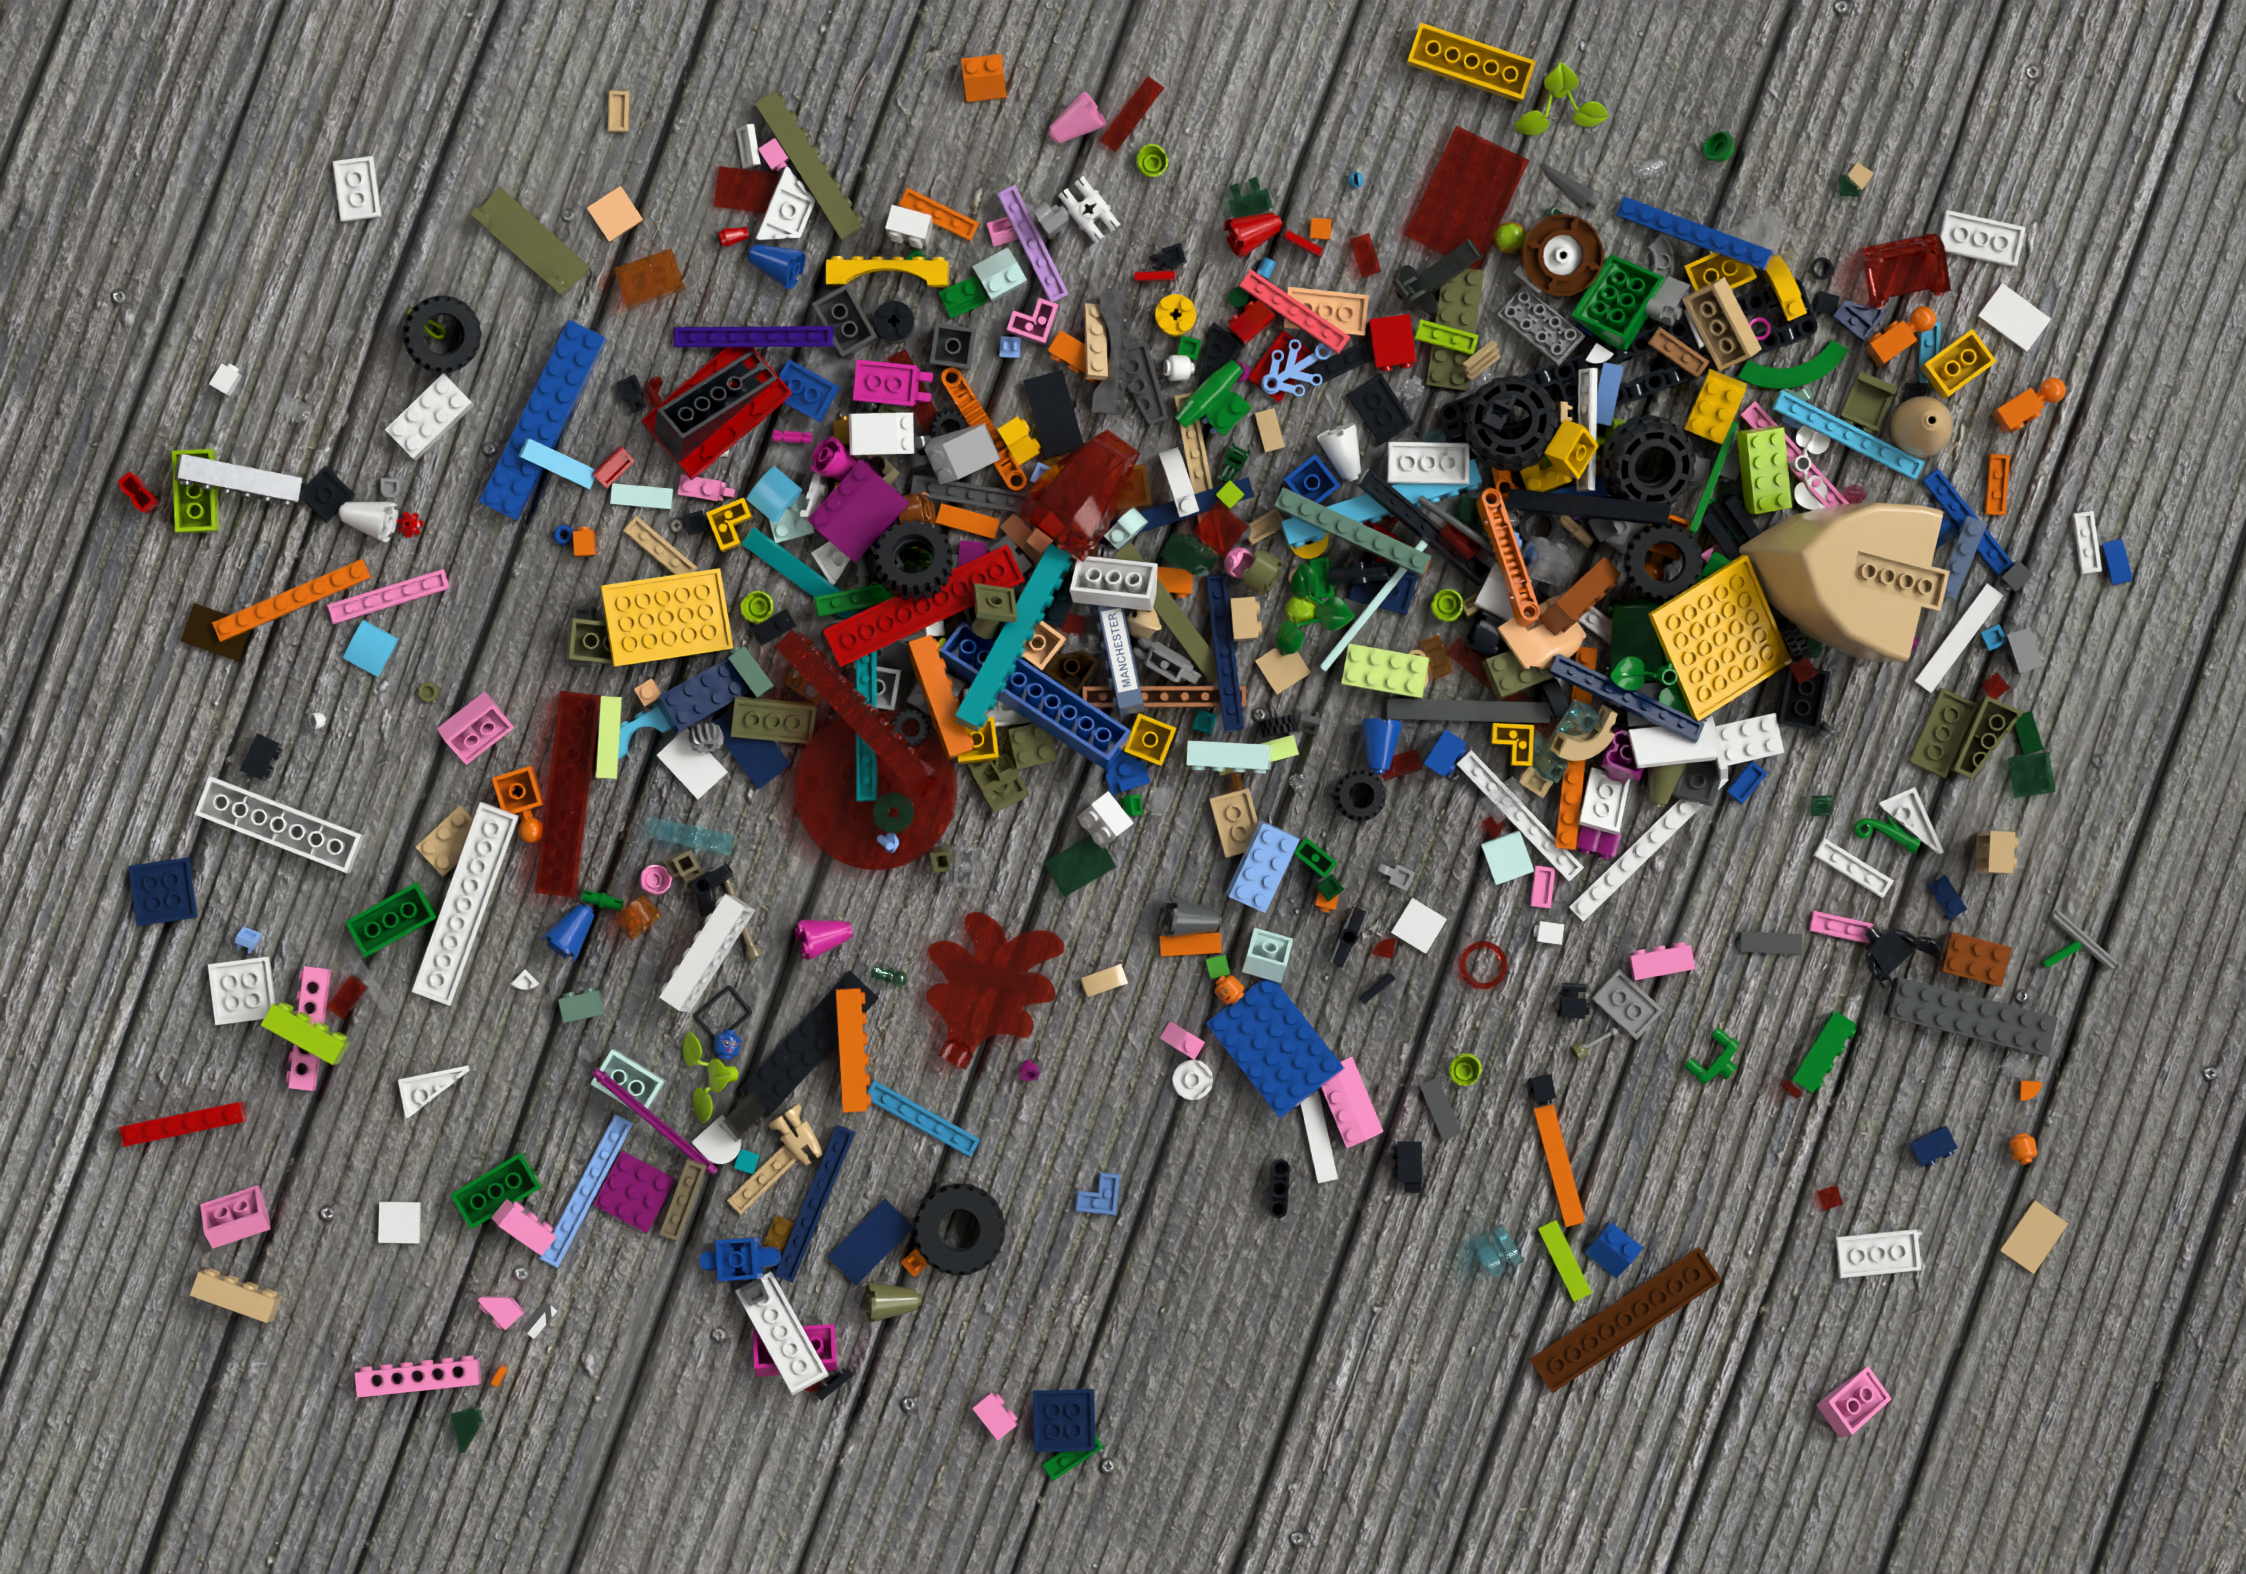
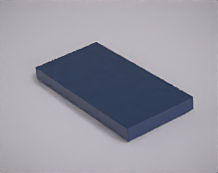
M732 707L713 723L720 726L724 737L723 743L757 788L761 789L791 766V763L772 740L731 737L734 709Z
M885 1198L828 1258L857 1285L913 1229V1225Z

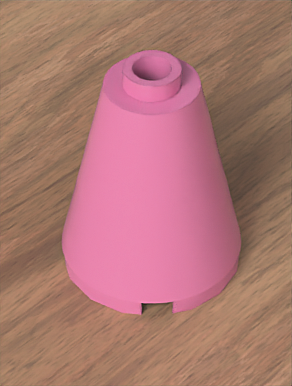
M1084 91L1049 126L1051 131L1048 133L1054 142L1063 143L1103 128L1107 124L1102 113L1100 114L1097 110L1098 106Z

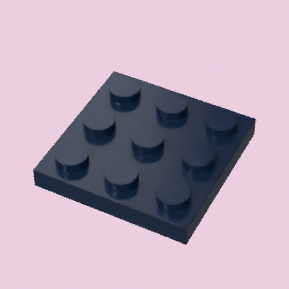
M190 857L128 866L136 926L199 918Z
M1095 1389L1033 1391L1034 1452L1096 1451Z

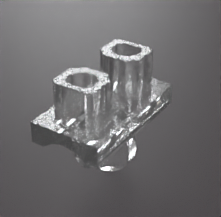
M1069 633L1064 653L1084 650L1092 656L1093 654H1101L1102 645L1099 641L1098 633L1087 634V643H1079L1078 633Z

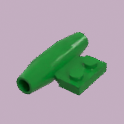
M1231 360L1212 373L1189 396L1176 414L1175 419L1184 428H1188L1206 415L1208 422L1224 437L1252 409L1238 393L1230 391L1243 372L1241 367Z

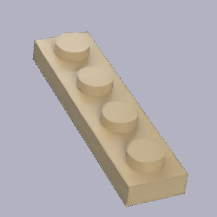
M1085 303L1086 379L1106 380L1108 377L1106 321L1100 312V304Z

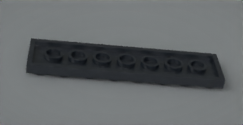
M850 970L740 1087L739 1091L767 1117L781 1105L839 1042L836 989L861 988V992H865V1004H862V1013L867 1012L879 999Z

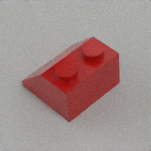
M1252 300L1244 307L1246 311L1239 316L1237 313L1228 321L1230 323L1228 329L1243 346L1249 343L1275 319V314L1260 300L1256 302Z

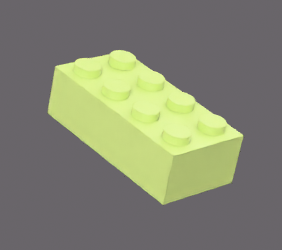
M1349 644L1341 684L1423 699L1430 659L1428 657Z

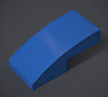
M2118 539L2102 543L2112 586L2131 582L2132 575L2123 540Z

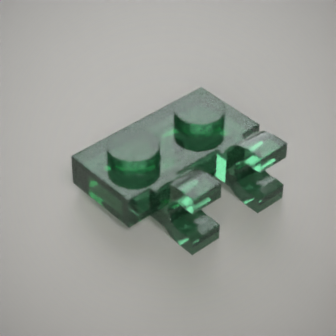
M1257 177L1248 180L1253 192L1252 194L1242 197L1238 183L1229 187L1234 199L1228 201L1233 218L1251 216L1273 208L1268 190H1261Z

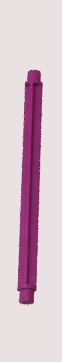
M597 1067L592 1071L591 1075L596 1078L597 1082L605 1086L689 1158L706 1164L705 1172L707 1171L712 1176L717 1172L718 1168L713 1165L712 1161L704 1157L618 1085L606 1072H602Z

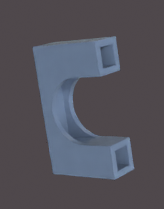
M1965 516L1958 533L1959 537L1945 568V570L1950 571L1945 596L1956 600L1987 523L1970 516Z

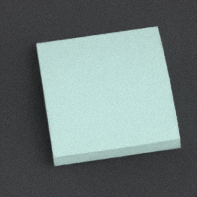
M1519 830L1481 844L1496 885L1534 872Z

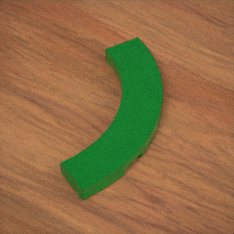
M1831 340L1817 357L1802 365L1791 368H1769L1747 360L1737 378L1758 387L1770 389L1797 388L1810 384L1828 374L1843 360L1849 350Z

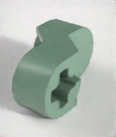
M1809 387L1798 392L1787 388L1783 389V391L1804 402L1814 397ZM1779 392L1771 395V398L1774 403L1778 397Z

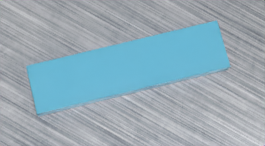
M526 438L519 457L583 487L591 488L595 479L592 473L595 469L530 438Z

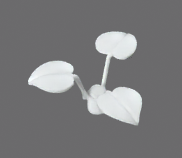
M1803 425L1796 434V443L1800 447H1804L1803 455L1794 458L1793 462H1788V466H1792L1796 472H1802L1803 480L1806 483L1805 485L1803 482H1800L1796 485L1794 490L1795 500L1806 509L1816 510L1825 508V506L1807 486L1811 488V484L1826 502L1827 486L1822 478L1816 475L1811 476L1807 480V470L1811 467V460L1808 457L1807 451L1811 454L1823 453L1830 444V438ZM1819 479L1821 481L1820 486L1815 487L1813 480Z

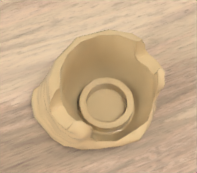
M1154 607L1153 611L1149 612L1137 609V616L1135 618L1132 617V613L1126 616L1128 631L1136 639L1142 636L1150 639L1154 632L1162 629Z

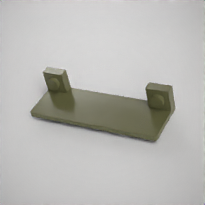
M501 187L493 193L479 210L475 208L470 213L563 298L590 269L581 258Z

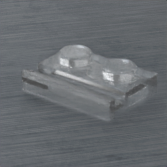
M1512 776L1481 799L1480 802L1496 824H1499L1530 799Z

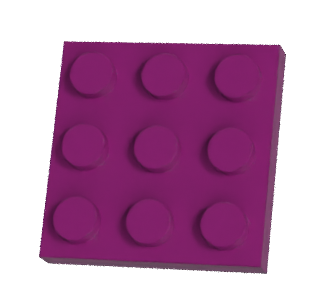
M622 1150L593 1205L648 1233L676 1178Z

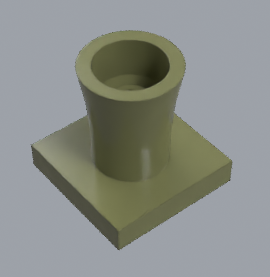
M974 583L972 591L976 618L971 624L972 631L981 638L993 639L999 633L1000 621L1016 623L1017 610L1014 589Z

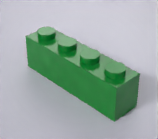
M1832 1011L1790 1080L1811 1093H1814L1815 1090L1819 1091L1824 1083L1822 1078L1825 1073L1829 1074L1835 1065L1833 1060L1836 1056L1840 1057L1845 1049L1843 1044L1847 1038L1851 1039L1855 1034L1856 1029L1854 1027L1856 1023L1837 1011Z

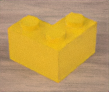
M1017 416L999 427L997 432L1021 467L1040 455L1038 450L1041 447L1035 438L1031 440L1028 433L1030 428L1024 418L1020 420Z
M1544 458L1533 467L1520 471L1526 489L1531 491L1547 492L1573 481L1572 477L1560 473L1554 465L1548 468Z
M745 498L706 512L722 552L742 545L734 526L753 519Z
M1493 723L1491 728V744L1511 745L1510 766H1532L1534 725Z

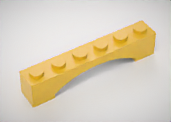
M832 256L831 260H826V285L828 287H842L859 276L879 271L908 273L925 280L928 287H949V262L945 261L944 257H933L932 260H924V257H912V260H904V257H892V260H884V257H872V260H864V257L854 256L851 257V260H843L841 256Z

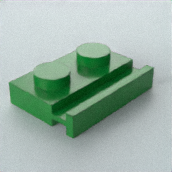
M976 276L939 291L950 319L988 303Z

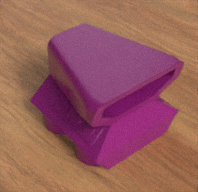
M1621 729L1614 730L1615 736L1608 745L1601 766L1607 770V777L1625 784L1628 779L1640 780L1644 768L1636 767L1628 732Z

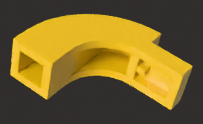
M1779 255L1771 256L1766 270H1761L1765 281L1769 282L1775 291L1786 320L1790 321L1806 314L1807 311L1801 299L1800 290L1788 266Z

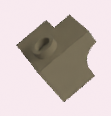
M691 847L663 860L672 879L681 876L688 883L704 875Z

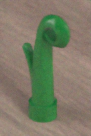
M1887 816L1890 825L1871 818H1863L1855 824L1854 832L1859 838L1866 839L1870 837L1874 828L1913 855L1921 843V840L1914 836L1911 837L1904 832L1891 816ZM1865 825H1866V826H1867V832H1866V833L1861 832V830H1860L1861 826H1865Z

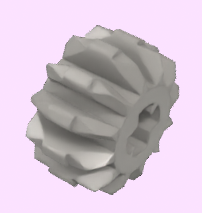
M706 722L691 728L688 737L693 751H698V753L706 752V754L721 748L724 739L719 725L714 723L707 724Z

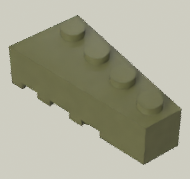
M1983 696L1951 768V772L1967 779H1973L2024 712L1989 696Z

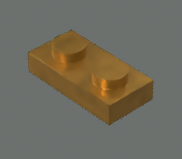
M775 1215L762 1247H775L782 1254L795 1222Z

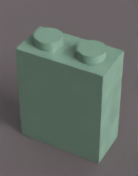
M738 646L730 652L732 656L728 659L757 698H763L776 688L747 647Z

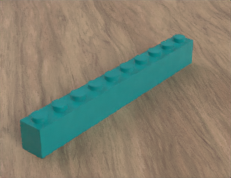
M1051 544L1048 545L1016 604V623L1006 622L955 714L956 723L975 732H978L980 727L983 728L988 720L986 715L989 710L993 711L998 701L996 699L997 695L1005 690L1007 685L1005 681L1008 675H1013L1017 666L1015 665L1017 659H1021L1025 653L1026 648L1024 646L1026 642H1031L1033 639L1036 624L1040 625L1045 616L1043 611L1046 607L1051 606L1054 600V596H1052L1054 591L1060 589L1064 573H1069L1073 565L1070 553Z

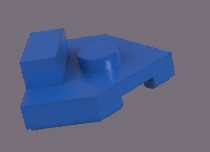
M1123 752L1119 753L1106 774L1112 795L1151 783L1145 764Z

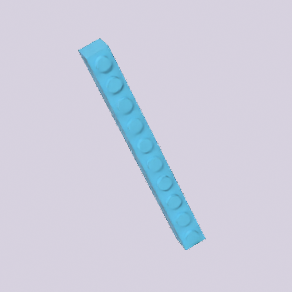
M1472 459L1469 462V485L1398 483L1392 485V487L1419 509L1421 504L1417 501L1422 495L1435 504L1440 502L1439 498L1447 496L1450 499L1458 496L1461 491L1467 490V492H1472L1479 489L1478 486L1481 485L1482 480L1475 460ZM1368 494L1327 507L1361 524L1369 521L1371 524L1380 522L1382 517L1390 515V518L1394 517ZM1296 518L1281 522V528L1288 548L1293 546L1294 549L1305 546V542L1313 540V543L1325 539L1324 536L1329 535Z

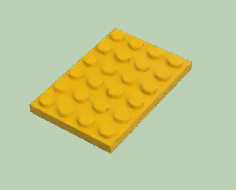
M720 568L600 586L613 667L733 649Z

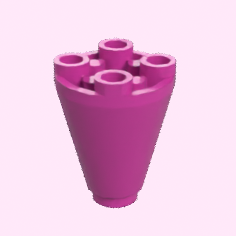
M798 921L797 928H794L795 937L801 943L799 948L800 956L802 959L807 960L848 941L849 938H853L850 922Z

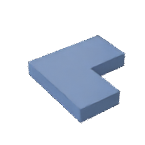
M1100 1172L1098 1193L1078 1191L1076 1211L1116 1215L1120 1174Z

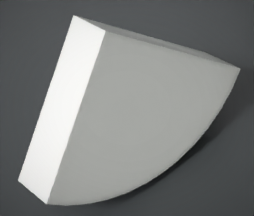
M1596 343L1585 361L1592 364L1603 363L1609 360L1613 353Z
M526 969L511 983L515 988L522 990L532 989L540 984Z

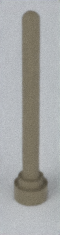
M728 879L723 883L727 895L737 897L731 880ZM746 924L741 933L747 946L745 948V955L747 961H750L763 954L761 949L757 947V944L754 945Z

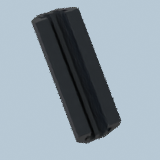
M1732 493L1719 496L1715 501L1707 505L1702 522L1730 561H1734L1741 556L1739 553L1740 546L1760 535L1761 532ZM1728 529L1731 532V536H1734L1735 539L1729 538ZM1744 535L1746 537V540L1741 539L1739 536Z

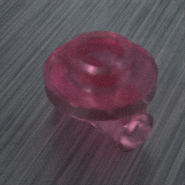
M1851 485L1845 490L1844 498L1850 504L1861 503L1866 498V492L1858 485Z

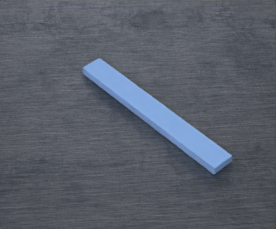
M617 1114L614 1115L553 1231L557 1238L539 1259L556 1268L559 1267L625 1141L633 1122Z

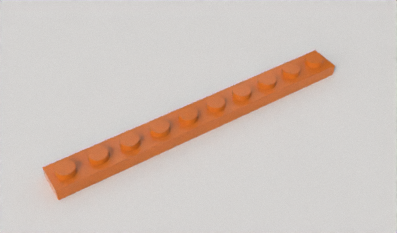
M1579 647L1576 651L1575 662L1595 671L1597 648ZM1574 685L1572 686L1571 712L1569 713L1567 732L1568 735L1573 736L1580 735L1589 729L1593 695ZM1564 759L1555 848L1576 850L1585 760L1573 761Z

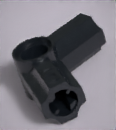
M725 861L693 882V889L696 892L701 917L708 916L710 913L713 914L717 902L714 889L734 876L732 869ZM701 880L707 882V890L700 888Z

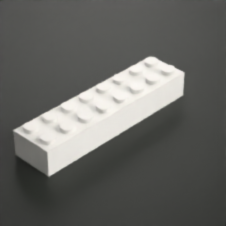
M211 776L207 780L195 811V815L345 873L351 872L365 836Z

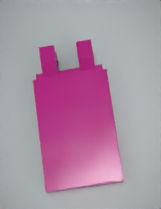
M856 360L853 401L910 407L917 405V401L930 403L931 393L918 392L919 381L932 383L933 373L920 372L916 365Z

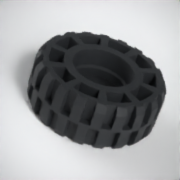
M953 1183L933 1191L920 1205L913 1225L914 1241L920 1255L937 1271L953 1276L970 1275L984 1269L996 1258L1005 1238V1221L997 1201L987 1191L972 1184ZM952 1211H967L977 1220L979 1226L978 1236L966 1248L951 1247L941 1236V1222Z

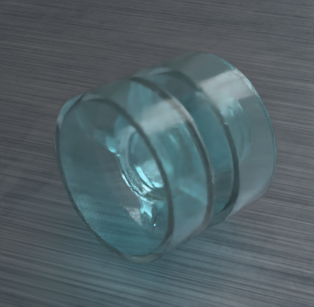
M1503 1224L1491 1230L1494 1239L1493 1243L1485 1235L1472 1241L1477 1249V1252H1475L1484 1269L1490 1271L1493 1278L1505 1272L1502 1260L1505 1259L1512 1268L1524 1261Z

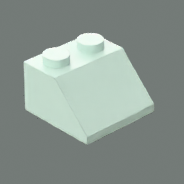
M1008 247L972 266L991 302L1027 284L1025 275Z
M1254 928L1242 972L1281 983L1293 939Z

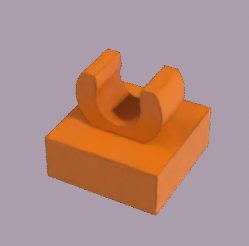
M916 1248L901 1261L914 1277L928 1265Z

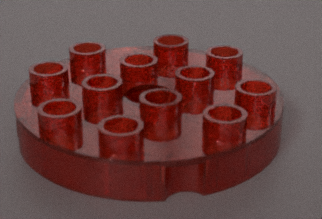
M877 708L878 778L884 780L886 784H890L887 794L881 799L882 802L856 801V710L842 714L823 726L806 746L797 766L794 786L795 801L805 830L825 853L855 868L889 870L918 860L941 840L950 822H952L956 810L958 779L953 759L946 760L938 735L930 727L926 739L918 746L907 747L897 742L892 733V723L895 717L902 712L894 709L892 711ZM907 720L903 723L901 730L904 735L912 737L918 733L919 725L914 720ZM889 832L896 834L899 845L895 852L888 853L885 847L877 842L879 835L885 837Z

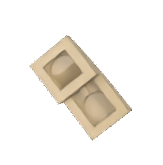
M1121 964L1080 978L1086 998L1128 983Z

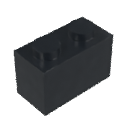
M257 733L240 770L266 781V778H270L273 774L274 767L272 766L275 759L279 760L283 749H281L282 744Z

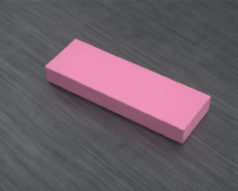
M1812 911L1808 931L1869 944L1870 939L1864 933L1873 924Z

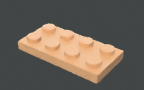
M1288 287V295L1347 335L1365 336L1369 295ZM1285 319L1284 328L1302 330Z

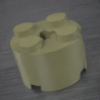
M1257 550L1252 558L1254 562L1251 568L1247 567L1242 578L1244 586L1266 597V590L1270 592L1282 573L1278 570L1280 566H1285V562L1265 550L1262 552Z

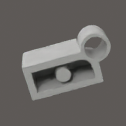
M1043 202L1032 211L1037 219V224L1048 239H1051L1069 225V214L1063 206L1058 207L1055 205L1050 208L1046 202Z
M1668 276L1655 298H1651L1648 301L1645 312L1650 315V318L1672 326L1675 320H1679L1682 315L1683 308L1685 307L1682 299L1691 294L1690 284Z

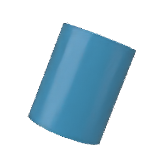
M1263 257L1256 273L1268 280L1276 262Z

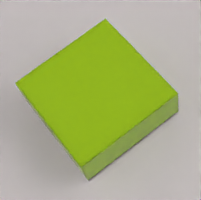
M1229 480L1216 495L1231 509L1245 494Z

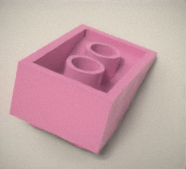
M1866 1366L1830 1392L1816 1406L1838 1437L1842 1438L1854 1434L1891 1400V1397L1869 1366Z

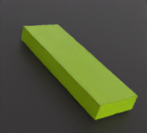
M1420 319L1414 340L1474 355L1479 335Z

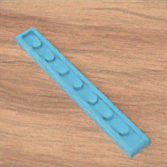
M1783 390L1779 392L1772 407L1773 410L1912 480L1917 479L1924 464V461Z

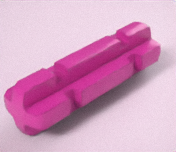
M774 430L772 439L775 442L783 440L789 443L803 442L804 444H811L812 433L804 432V434H801V432Z

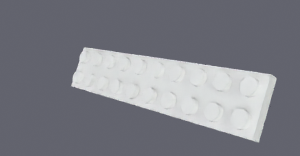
M483 802L479 803L412 992L449 1006L452 1004L516 827L518 815Z

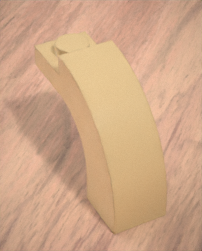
M1602 704L1592 726L1586 732L1573 736L1558 731L1550 750L1561 758L1573 761L1589 759L1599 754L1610 744L1615 736L1610 729L1614 725L1618 714L1610 707Z

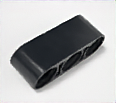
M1276 1159L1271 1165L1269 1212L1274 1218L1278 1219L1284 1217L1288 1210L1290 1166L1284 1159ZM1280 1162L1286 1165V1171L1282 1174L1275 1171V1165ZM1275 1184H1284L1285 1191L1282 1194H1276L1273 1189ZM1276 1203L1284 1206V1211L1278 1215L1272 1211Z

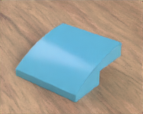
M773 466L758 481L746 499L772 522L778 523L787 507L794 505L802 489L778 468Z
M363 620L343 658L379 677L399 639Z

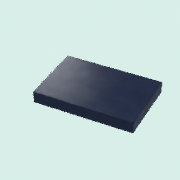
M1392 569V575H1391V577L1393 576V574H1394L1397 570H1393V569ZM1405 573L1378 608L1407 616L1418 576ZM1389 580L1352 585L1348 599L1369 605Z

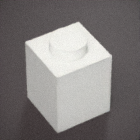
M221 363L209 384L226 395L231 396L242 375L237 373L239 369L228 363L226 366Z
M1539 921L1538 925H1534L1533 937H1536L1538 942L1562 945L1564 924Z

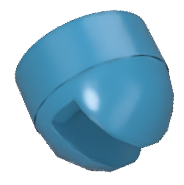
M1360 172L1350 173L1347 179L1348 185L1355 189L1361 187L1364 182L1363 175ZM1354 175H1357L1358 184H1354Z

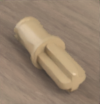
M1562 515L1560 517L1559 523L1571 533V537L1578 539L1586 548L1594 542L1596 538L1589 534L1582 527V524L1578 525L1569 516Z

